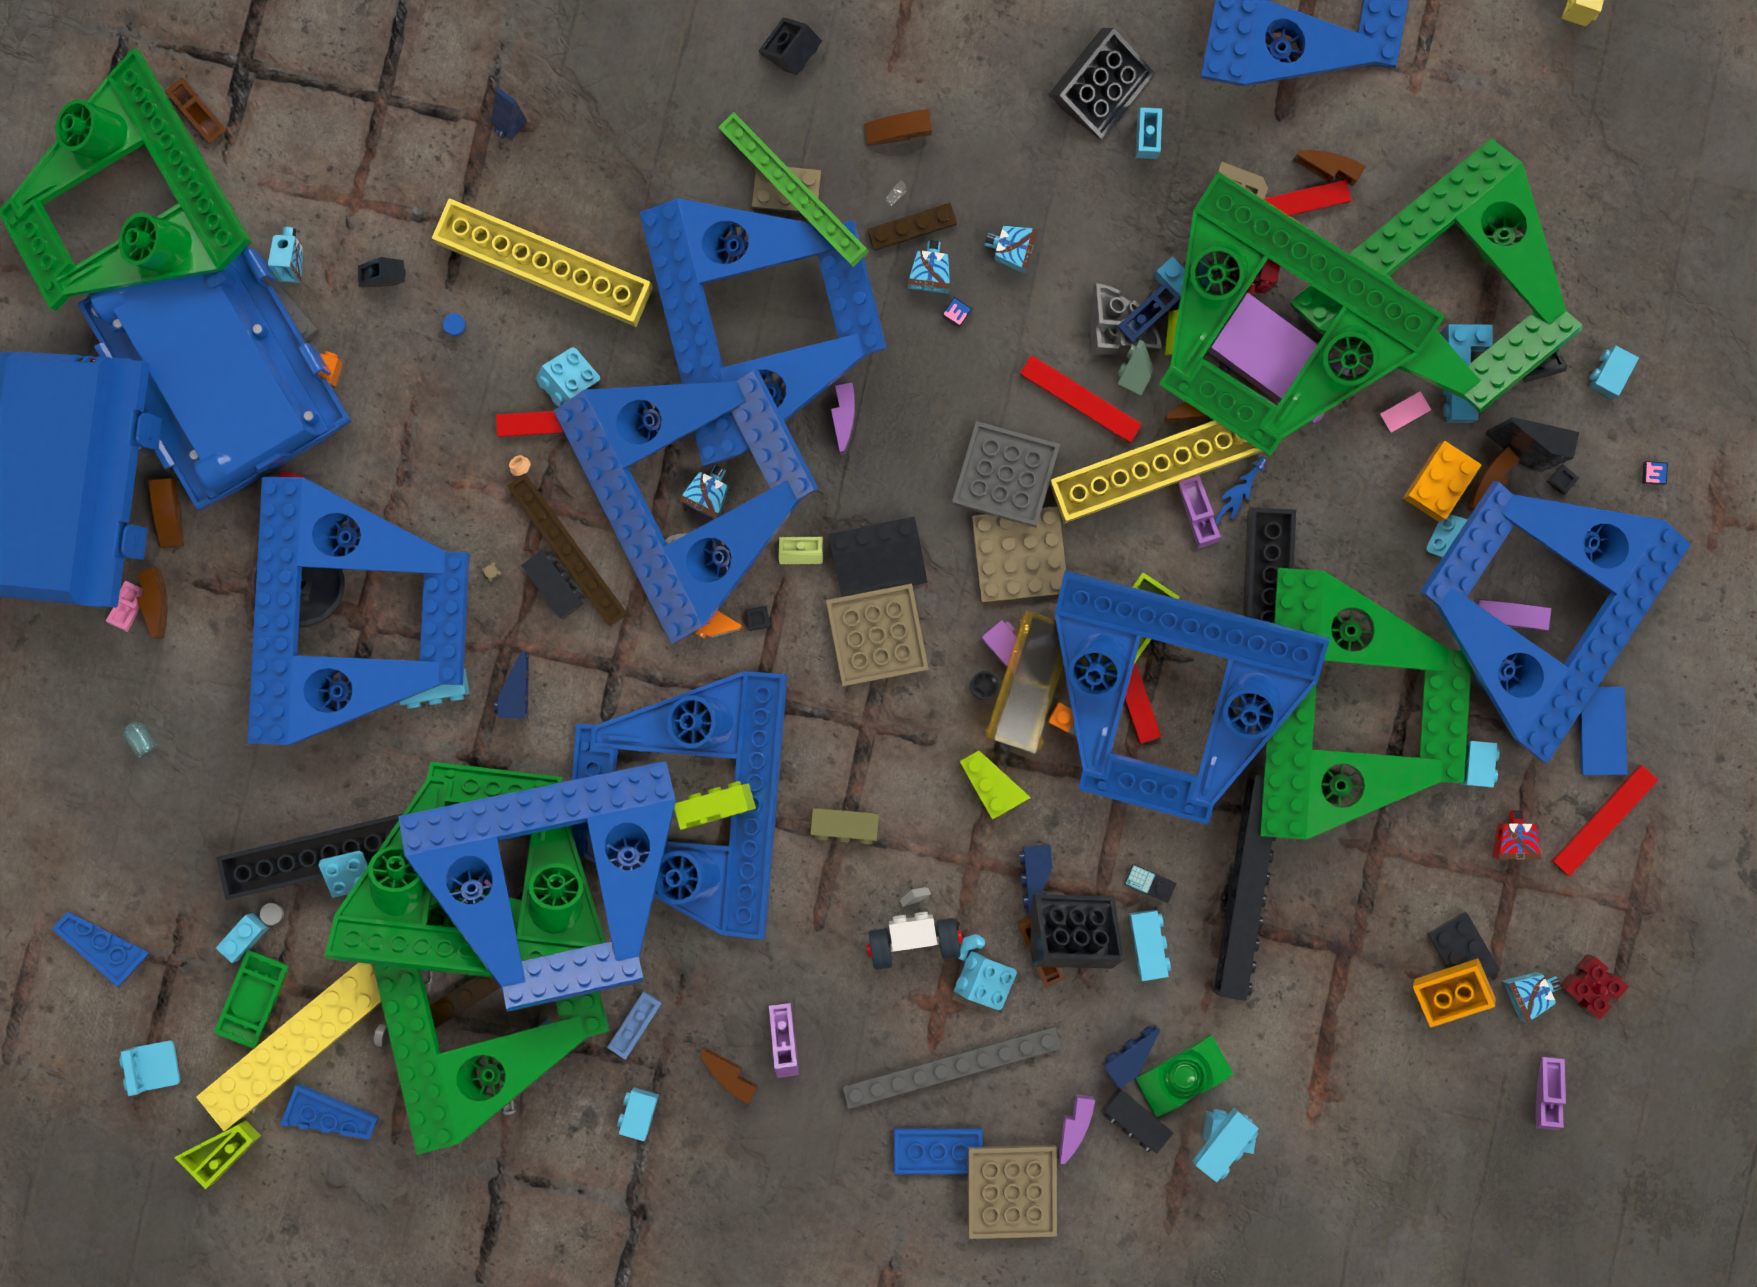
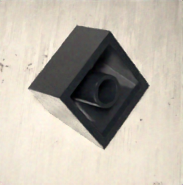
M783 17L758 52L785 72L798 75L804 69L810 57L816 53L822 40L807 24Z

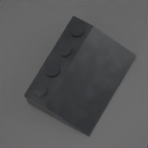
M1101 28L1048 95L1063 111L1098 139L1102 140L1155 72L1115 28Z
M1512 417L1488 429L1486 435L1501 448L1509 447L1520 459L1519 462L1524 466L1530 467L1531 471L1543 472L1574 458L1579 432Z
M915 516L829 534L841 597L908 584L915 586L928 583Z
M1034 894L1030 938L1033 967L1113 969L1124 960L1114 897Z

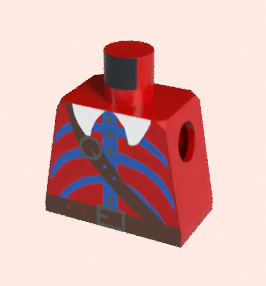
M1510 810V823L1498 824L1493 858L1541 860L1536 825L1524 823V810Z

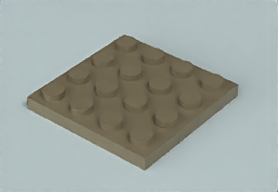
M1058 506L1042 508L1037 528L988 514L972 516L981 603L1059 595L1066 564Z
M912 584L826 600L842 686L929 670Z
M1055 1145L968 1147V1238L1056 1237L1057 1147Z

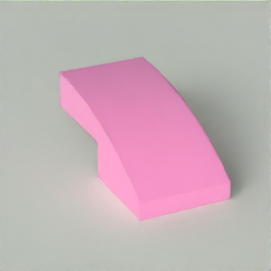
M1420 391L1380 415L1392 433L1431 411V408Z
M125 581L120 589L117 608L113 607L106 622L128 632L140 608L136 597L144 595L143 589Z

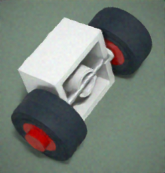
M928 912L915 913V917L906 918V915L894 916L893 921H889L892 944H889L887 928L870 930V944H866L868 958L872 957L874 969L880 970L892 967L891 952L939 945V943L943 960L959 958L961 955L959 944H962L963 941L961 930L957 931L955 918L937 920L938 937H936L933 915H928Z

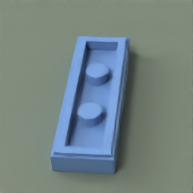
M643 991L607 1048L626 1060L662 1002Z

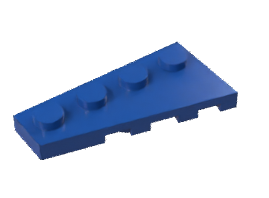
M67 912L52 928L117 987H120L151 954L71 912Z
M297 1083L280 1125L299 1126L301 1129H318L325 1133L336 1132L344 1136L370 1139L379 1116Z

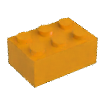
M1443 441L1436 446L1403 499L1438 522L1446 520L1482 464L1448 442Z
M1479 958L1414 980L1413 988L1430 1028L1495 1007L1496 998Z

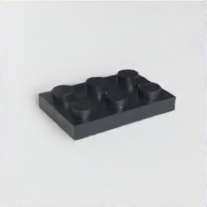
M1463 912L1427 933L1446 968L1479 958L1487 978L1500 971L1467 912Z

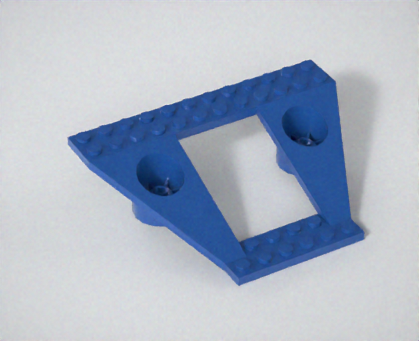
M1215 0L1200 78L1244 87L1372 64L1395 68L1397 66L1409 0H1363L1357 32L1268 0ZM1272 33H1281V38L1275 39ZM1284 35L1290 36L1292 40L1288 41L1284 38ZM1265 36L1269 38L1271 45H1266ZM1296 42L1299 51L1293 50L1291 45ZM1288 56H1299V59L1291 62Z
M679 198L640 212L682 384L736 381L751 371L758 370L763 381L767 377L768 383L765 385L785 422L867 355L887 349L865 259H861L852 267L811 223ZM850 220L842 223L859 240L855 221ZM736 227H743L740 234L737 235ZM731 232V236H729L728 239L725 238L728 235V233ZM726 252L729 254L727 260L723 255ZM818 255L838 339L723 367L703 284ZM773 373H777L779 375V378L776 383L773 379ZM731 411L694 431L703 466H709L746 454L750 450Z
M753 370L736 381L587 389L581 391L554 410L671 644L682 640L710 622L799 502L818 489L758 370ZM731 411L770 490L667 545L628 467Z
M262 477L247 743L293 745L440 685H463L470 553L447 552L303 477ZM347 520V526L343 527L342 523ZM343 548H346L345 556L340 554ZM302 567L424 573L420 661L297 656ZM339 673L338 681L334 679V675ZM334 702H337V710L332 707Z
M1493 481L1420 592L1436 606L1472 667L1477 684L1488 694L1514 740L1541 762L1547 764L1691 544L1666 520L1515 495L1508 491L1500 482ZM1514 525L1611 592L1564 664L1467 598Z
M1065 570L1055 610V619L1083 768L1078 790L1209 824L1214 804L1318 682L1330 638ZM1141 636L1229 659L1198 776L1111 753ZM1090 653H1099V657L1092 658ZM1102 654L1109 657L1110 660L1105 661V659L1101 658ZM1085 655L1088 663L1079 662V658ZM1114 663L1117 671L1109 670V665ZM1080 668L1086 669V673L1082 674ZM1109 675L1113 676L1114 678L1110 681H1107L1105 676ZM1252 693L1254 697L1246 698L1245 694ZM1257 694L1264 697L1265 700L1260 701L1257 699ZM1238 696L1243 700L1241 704L1232 701ZM1270 703L1273 711L1263 710V706ZM1232 708L1239 709L1241 712L1235 714ZM1262 715L1266 716L1267 718L1261 721L1259 717Z
M743 671L598 725L576 724L571 780L615 772L618 749L736 759L734 782L741 781V785L749 783L756 809L731 816L729 846L667 841L654 894L655 898L721 935L761 940L766 938L787 674ZM701 703L707 707L704 712H700ZM692 706H694V712H693V713L690 711V708H691ZM709 713L711 714V722H708L707 718ZM708 724L711 725L709 733L706 731ZM690 731L692 732V739L688 736ZM698 733H702L705 737L700 742H698ZM588 823L570 825L579 857H585L596 864ZM623 845V846L618 847V848H616V849L621 850V849L624 848L625 846ZM642 847L638 850L639 853L647 852ZM611 853L609 860L617 858V855ZM647 858L641 859L639 862L644 863ZM687 858L694 865H692L691 867H687ZM679 859H681V867L676 865ZM695 869L697 870L698 878L695 877L693 872ZM695 880L698 881L696 889L692 886ZM685 888L691 893L689 897L684 896Z
M666 761L398 816L407 862L502 988L507 1012L644 981L639 958L676 804ZM587 822L611 942L521 961L498 841ZM623 845L625 846V847L622 848L621 850L616 849V848L621 847V846H623ZM642 847L647 852L639 853L638 850ZM611 853L617 855V858L609 860ZM647 858L644 863L639 862V860ZM475 877H480L478 881L471 879ZM469 878V880L466 881L464 884L461 883V881ZM485 880H488L492 884L484 887L482 886ZM456 886L461 888L460 892L453 893ZM489 892L486 897L483 895V893ZM459 898H464L462 902L455 900Z

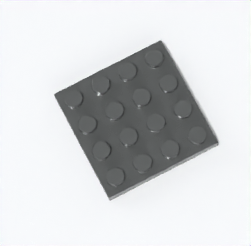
M976 421L952 505L1037 528L1060 444Z

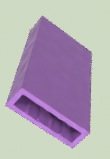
M1247 292L1207 351L1279 403L1318 344ZM1330 354V359L1336 358L1332 354ZM1341 361L1332 363L1338 372L1343 367ZM1345 368L1342 374L1347 375L1350 369ZM1324 413L1306 424L1320 421Z

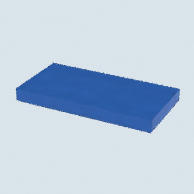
M1597 687L1579 714L1581 775H1627L1625 687Z
M894 1128V1174H968V1147H983V1129Z

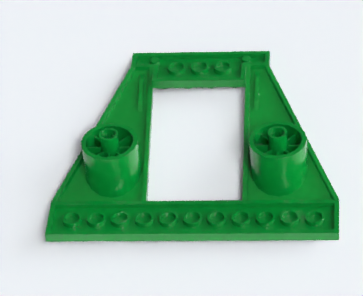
M133 48L112 70L88 101L81 99L72 100L62 108L55 124L57 140L13 195L0 208V217L48 307L55 311L71 296L223 271L252 242L143 54L136 48ZM145 144L179 204L157 217L144 212L135 213L122 226L119 240L75 266L43 205Z
M1492 138L1349 253L1396 283L1390 275L1456 223L1478 248L1479 256L1483 261L1495 267L1534 311L1469 365L1464 362L1436 329L1417 356L1397 367L1406 373L1465 399L1480 413L1583 329V324L1566 311L1524 165ZM1518 231H1520L1523 235H1515V234H1516ZM1490 232L1493 233V236H1487V235H1488ZM1312 285L1290 301L1291 307L1321 334L1326 333L1343 305ZM1346 337L1338 340L1347 345ZM1349 337L1350 345L1357 346L1361 339ZM1365 341L1359 347L1362 352L1372 351L1370 345ZM1373 354L1367 355L1368 358L1373 360Z
M1218 171L1193 211L1171 366L1159 385L1271 456L1285 436L1417 356L1443 321L1445 315ZM1213 251L1215 262L1210 265L1202 260V258ZM1216 251H1223L1229 255L1225 261L1218 260ZM1230 256L1237 261L1238 266L1229 267L1226 262ZM1268 258L1343 305L1278 405L1267 400L1203 358ZM1200 263L1208 267V273L1199 275ZM1221 269L1222 275H1217L1215 270ZM1240 269L1238 282L1229 277L1230 271ZM1208 276V279L1211 281L1208 287L1202 283V277ZM1228 280L1236 286L1224 291L1223 282ZM1213 283H1219L1221 292H1216L1209 288ZM1346 337V347L1342 349L1335 345L1338 340ZM1349 337H1358L1361 341L1357 346L1350 345ZM1365 341L1370 345L1372 351L1362 353L1359 347ZM1331 347L1341 352L1339 358L1330 359ZM1354 354L1355 358L1350 360L1347 358V355ZM1373 354V361L1370 366L1362 362L1363 356ZM1341 361L1343 367L1339 372L1333 367V362ZM1361 365L1366 368L1364 372L1356 375V366ZM1345 368L1352 369L1353 375L1347 376L1342 374Z
M1278 568L1274 624L1329 637L1330 640L1324 661L1424 670L1419 758L1312 750L1316 698L1315 684L1266 742L1260 836L1309 839L1437 783H1464L1471 666L1462 650H1449L1325 571ZM1350 610V618L1345 622L1337 615L1341 611ZM1353 611L1359 612L1364 616L1359 623L1353 620ZM1335 617L1342 624L1340 629H1331ZM1367 619L1371 631H1362L1360 624ZM1351 627L1352 630H1355V633L1349 635L1347 628ZM1332 632H1339L1341 638L1335 642ZM1362 633L1371 634L1369 643L1366 646L1359 639ZM1342 639L1348 642L1347 650L1337 645ZM1357 641L1363 649L1351 652V642ZM1269 703L1268 711L1272 712L1273 709L1271 707V704ZM1336 764H1340V775L1334 776L1328 769ZM1343 764L1349 765L1356 771L1349 777L1343 775ZM1326 772L1332 777L1330 783H1322L1323 775ZM1357 773L1361 778L1362 786L1352 785L1350 780ZM1342 781V783H1345V788L1338 789L1337 783ZM1321 785L1330 786L1331 792L1325 797L1322 793ZM1352 787L1361 788L1360 795L1356 800L1350 794ZM1332 794L1337 795L1338 807L1333 806L1326 799ZM1348 795L1353 803L1341 807V796Z
M430 762L426 781L403 815L563 782V777ZM398 821L335 913L325 959L493 977L457 928L427 925L432 894L416 872L408 873L413 868L405 858L400 823ZM570 826L531 834L516 935L521 961L606 943ZM379 877H385L383 880L378 882ZM408 880H413L410 884H407ZM537 894L545 895L540 900L536 897ZM567 898H574L569 903L566 901Z
M408 880L407 884H410L413 880ZM455 888L453 893L460 892L461 889ZM432 895L427 925L456 928ZM509 897L517 935L522 900ZM459 898L455 900L462 902L464 898ZM442 916L445 917L444 924H441ZM373 964L417 1155L462 1143L588 1037L610 1031L600 991L557 1000L556 1006L560 1018L559 1022L440 1053L421 969ZM484 1055L487 1063L485 1066L479 1063ZM492 1057L497 1060L495 1064H493ZM477 1068L481 1070L480 1077H477ZM478 1079H481L484 1084L483 1087H481ZM499 1082H500L501 1084H503V1087H502L501 1090H499V1086H498V1083H499ZM489 1086H492L494 1095L486 1092Z

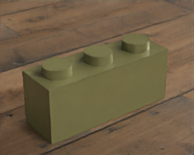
M813 808L811 835H815L816 840H828L829 836L837 837L839 842H850V838L859 839L861 844H872V840L877 841L879 813Z

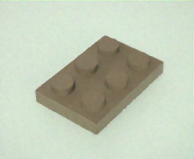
M756 167L752 208L800 213ZM788 167L819 199L821 170Z

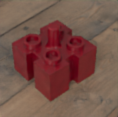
M1233 257L1231 258L1230 268L1238 266L1237 261ZM1268 258L1246 293L1248 292L1254 297L1255 292L1260 294L1270 292L1278 282L1280 265ZM1240 269L1230 271L1229 277L1238 282ZM1227 280V284L1232 285V288L1236 286Z
M1586 954L1576 966L1579 972L1576 975L1569 974L1561 982V990L1571 999L1579 1001L1578 1005L1591 1017L1600 1020L1611 1008L1608 1004L1611 998L1618 1000L1629 986L1617 975L1607 972L1609 968L1597 957Z

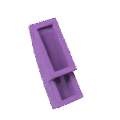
M853 383L835 386L839 407L831 409L840 455L845 454L853 430L855 416Z
M1197 475L1179 481L1180 493L1198 549L1218 543L1221 536L1214 521V513L1200 476Z
M1478 600L1480 607L1509 627L1539 631L1549 630L1551 608Z
M1542 1057L1536 1093V1128L1559 1130L1564 1128L1563 1105L1566 1104L1565 1059Z
M1075 1094L1073 1116L1064 1115L1059 1151L1060 1164H1065L1071 1158L1085 1136L1093 1114L1095 1104L1093 1096Z

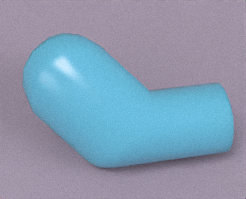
M977 934L963 938V943L960 944L961 955L959 959L965 961L969 950L983 948L985 939Z

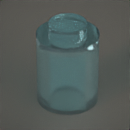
M133 722L124 728L126 731L123 733V736L137 757L145 755L157 746L143 723Z

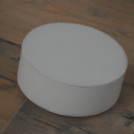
M275 902L265 904L260 911V918L267 925L277 924L284 917L282 906Z
M380 1024L375 1031L374 1044L375 1046L385 1047L390 1037L387 1025Z

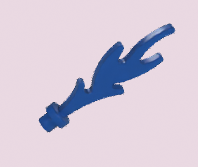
M1260 456L1257 461L1254 460L1252 463L1254 468L1246 475L1239 477L1240 480H1246V483L1236 485L1223 494L1222 499L1231 497V500L1219 511L1215 519L1216 524H1218L1223 513L1230 507L1233 509L1230 519L1235 517L1240 508L1243 494H1245V499H1249L1252 482L1258 470L1263 471L1265 469L1266 459Z

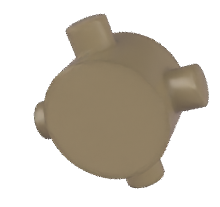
M491 562V565L486 566V568H482V572L488 577L487 581H492V579L501 575V571L495 567L494 562Z

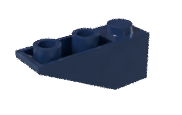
M1050 844L1023 846V851H1019L1020 865L1024 864L1025 873H1021L1022 887L1026 886L1027 894L1023 895L1024 909L1028 908L1029 914H1032L1033 895L1042 893L1052 869Z
M1151 1025L1147 1026L1140 1032L1141 1036L1137 1039H1129L1122 1045L1123 1049L1117 1053L1113 1051L1104 1058L1103 1066L1120 1089L1139 1075L1160 1032L1156 1025L1153 1027Z

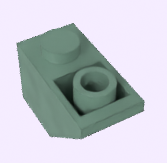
M1139 340L1137 346H1131L1126 356L1130 359L1127 365L1122 364L1117 375L1121 376L1118 382L1119 385L1142 395L1154 368L1144 341Z

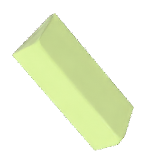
M779 537V563L822 564L823 537Z

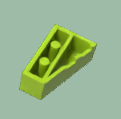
M976 751L959 761L991 819L1000 816L1031 798L980 751Z
M741 781L728 784V789L721 790V787L710 789L707 795L702 796L701 793L688 796L689 800L676 803L674 808L680 830L756 809L749 783L741 785Z
M245 1120L174 1158L207 1189L261 1135Z

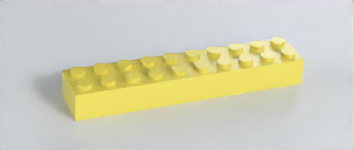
M450 198L432 236L437 245L634 327H637L653 289L651 282Z
M1214 420L1051 479L1049 485L1063 523H1067L1263 451Z
M357 963L197 1096V1099L223 1131L233 1127L382 1003L373 964Z

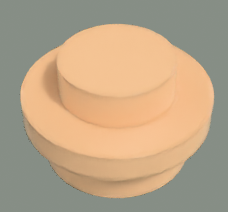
M522 455L514 457L509 463L510 472L514 476L526 474L531 464L529 459Z

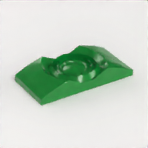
M248 949L213 1033L255 1049L269 1023L274 1004L283 989L289 965Z
M1209 1035L1139 1074L1135 1079L1156 1117L1182 1106L1200 1093L1214 1088L1233 1075V1072L1213 1036Z

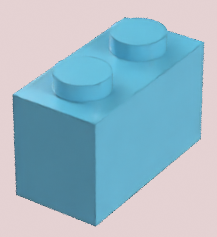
M1140 108L1137 115L1135 158H1158L1161 152L1162 109Z
M1618 346L1606 349L1600 357L1601 364L1599 368H1595L1589 378L1591 383L1588 387L1609 399L1618 397L1639 357Z
M1466 742L1464 783H1461V785L1494 787V783L1498 779V772L1495 770V766L1500 754L1497 743Z
M255 913L247 914L216 949L231 963L239 961L244 957L246 951L250 950L270 927Z
M635 1087L631 1090V1093H626L623 1105L627 1106L625 1114H620L617 1127H620V1135L641 1141L646 1140L659 1094Z

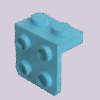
M570 348L542 365L535 379L539 386L550 395L552 401L560 407L581 391L597 384L600 376L576 348Z
M1449 514L1446 520L1439 521L1428 543L1427 551L1430 554L1443 558L1467 519Z
M361 851L322 859L319 862V868L332 898L349 894L368 866Z
M970 951L962 973L956 982L954 992L973 1002L1001 1010L1017 971L1014 968L992 961L977 952Z
M169 1040L133 1047L121 1052L119 1061L121 1068L124 1069L125 1078L123 1085L128 1092V1096L180 1083L181 1079L173 1041Z

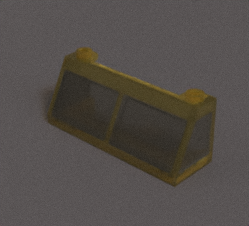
M1028 610L1023 612L1020 628L1017 631L1015 643L984 738L1031 753H1035L1036 749H1041L1044 738L1040 736L1063 666L1056 620Z

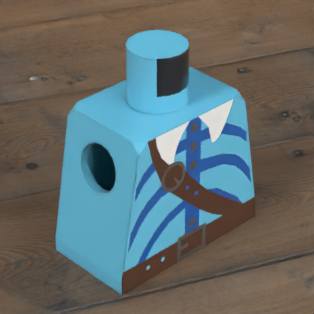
M1003 226L1000 236L987 233L984 246L996 249L995 261L1026 274L1038 230Z
M284 227L283 235L273 236L268 266L279 282L301 283L303 247L296 238L297 230L292 227Z
M929 240L927 251L917 252L908 281V289L949 294L948 254L940 253L941 242Z
M714 465L709 476L699 472L679 501L713 519L720 517L729 489L726 484L721 482L726 470Z
M1538 972L1502 981L1519 1019L1526 1023L1553 1006L1556 1001L1552 992L1562 988L1556 976L1546 980L1544 975Z

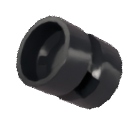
M989 671L978 672L970 681L971 693L980 700L994 697L999 690L998 678Z

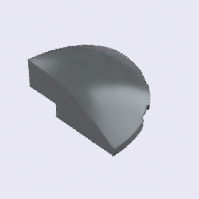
M1096 283L1094 285L1091 308V354L1125 355L1128 354L1132 345L1137 346L1139 340L1144 341L1147 352L1161 350V342L1155 325L1134 342L1118 327L1140 304L1135 300L1129 301L1120 295L1121 291L1116 288Z

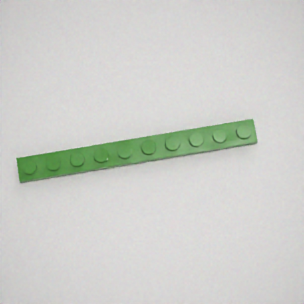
M734 112L718 127L852 267L869 253L868 249Z

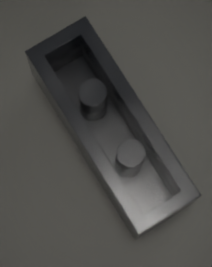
M541 550L521 566L559 618L565 619L584 604L581 600L584 596L577 587L572 588L568 583L571 580L568 574L563 569L560 571L555 564L558 561L551 552L546 553L544 550Z
M1118 1088L1103 1106L1106 1112L1104 1116L1113 1124L1116 1122L1120 1123L1123 1126L1122 1131L1130 1138L1137 1137L1141 1141L1139 1145L1148 1153L1152 1150L1157 1154L1174 1134L1170 1128L1123 1089Z

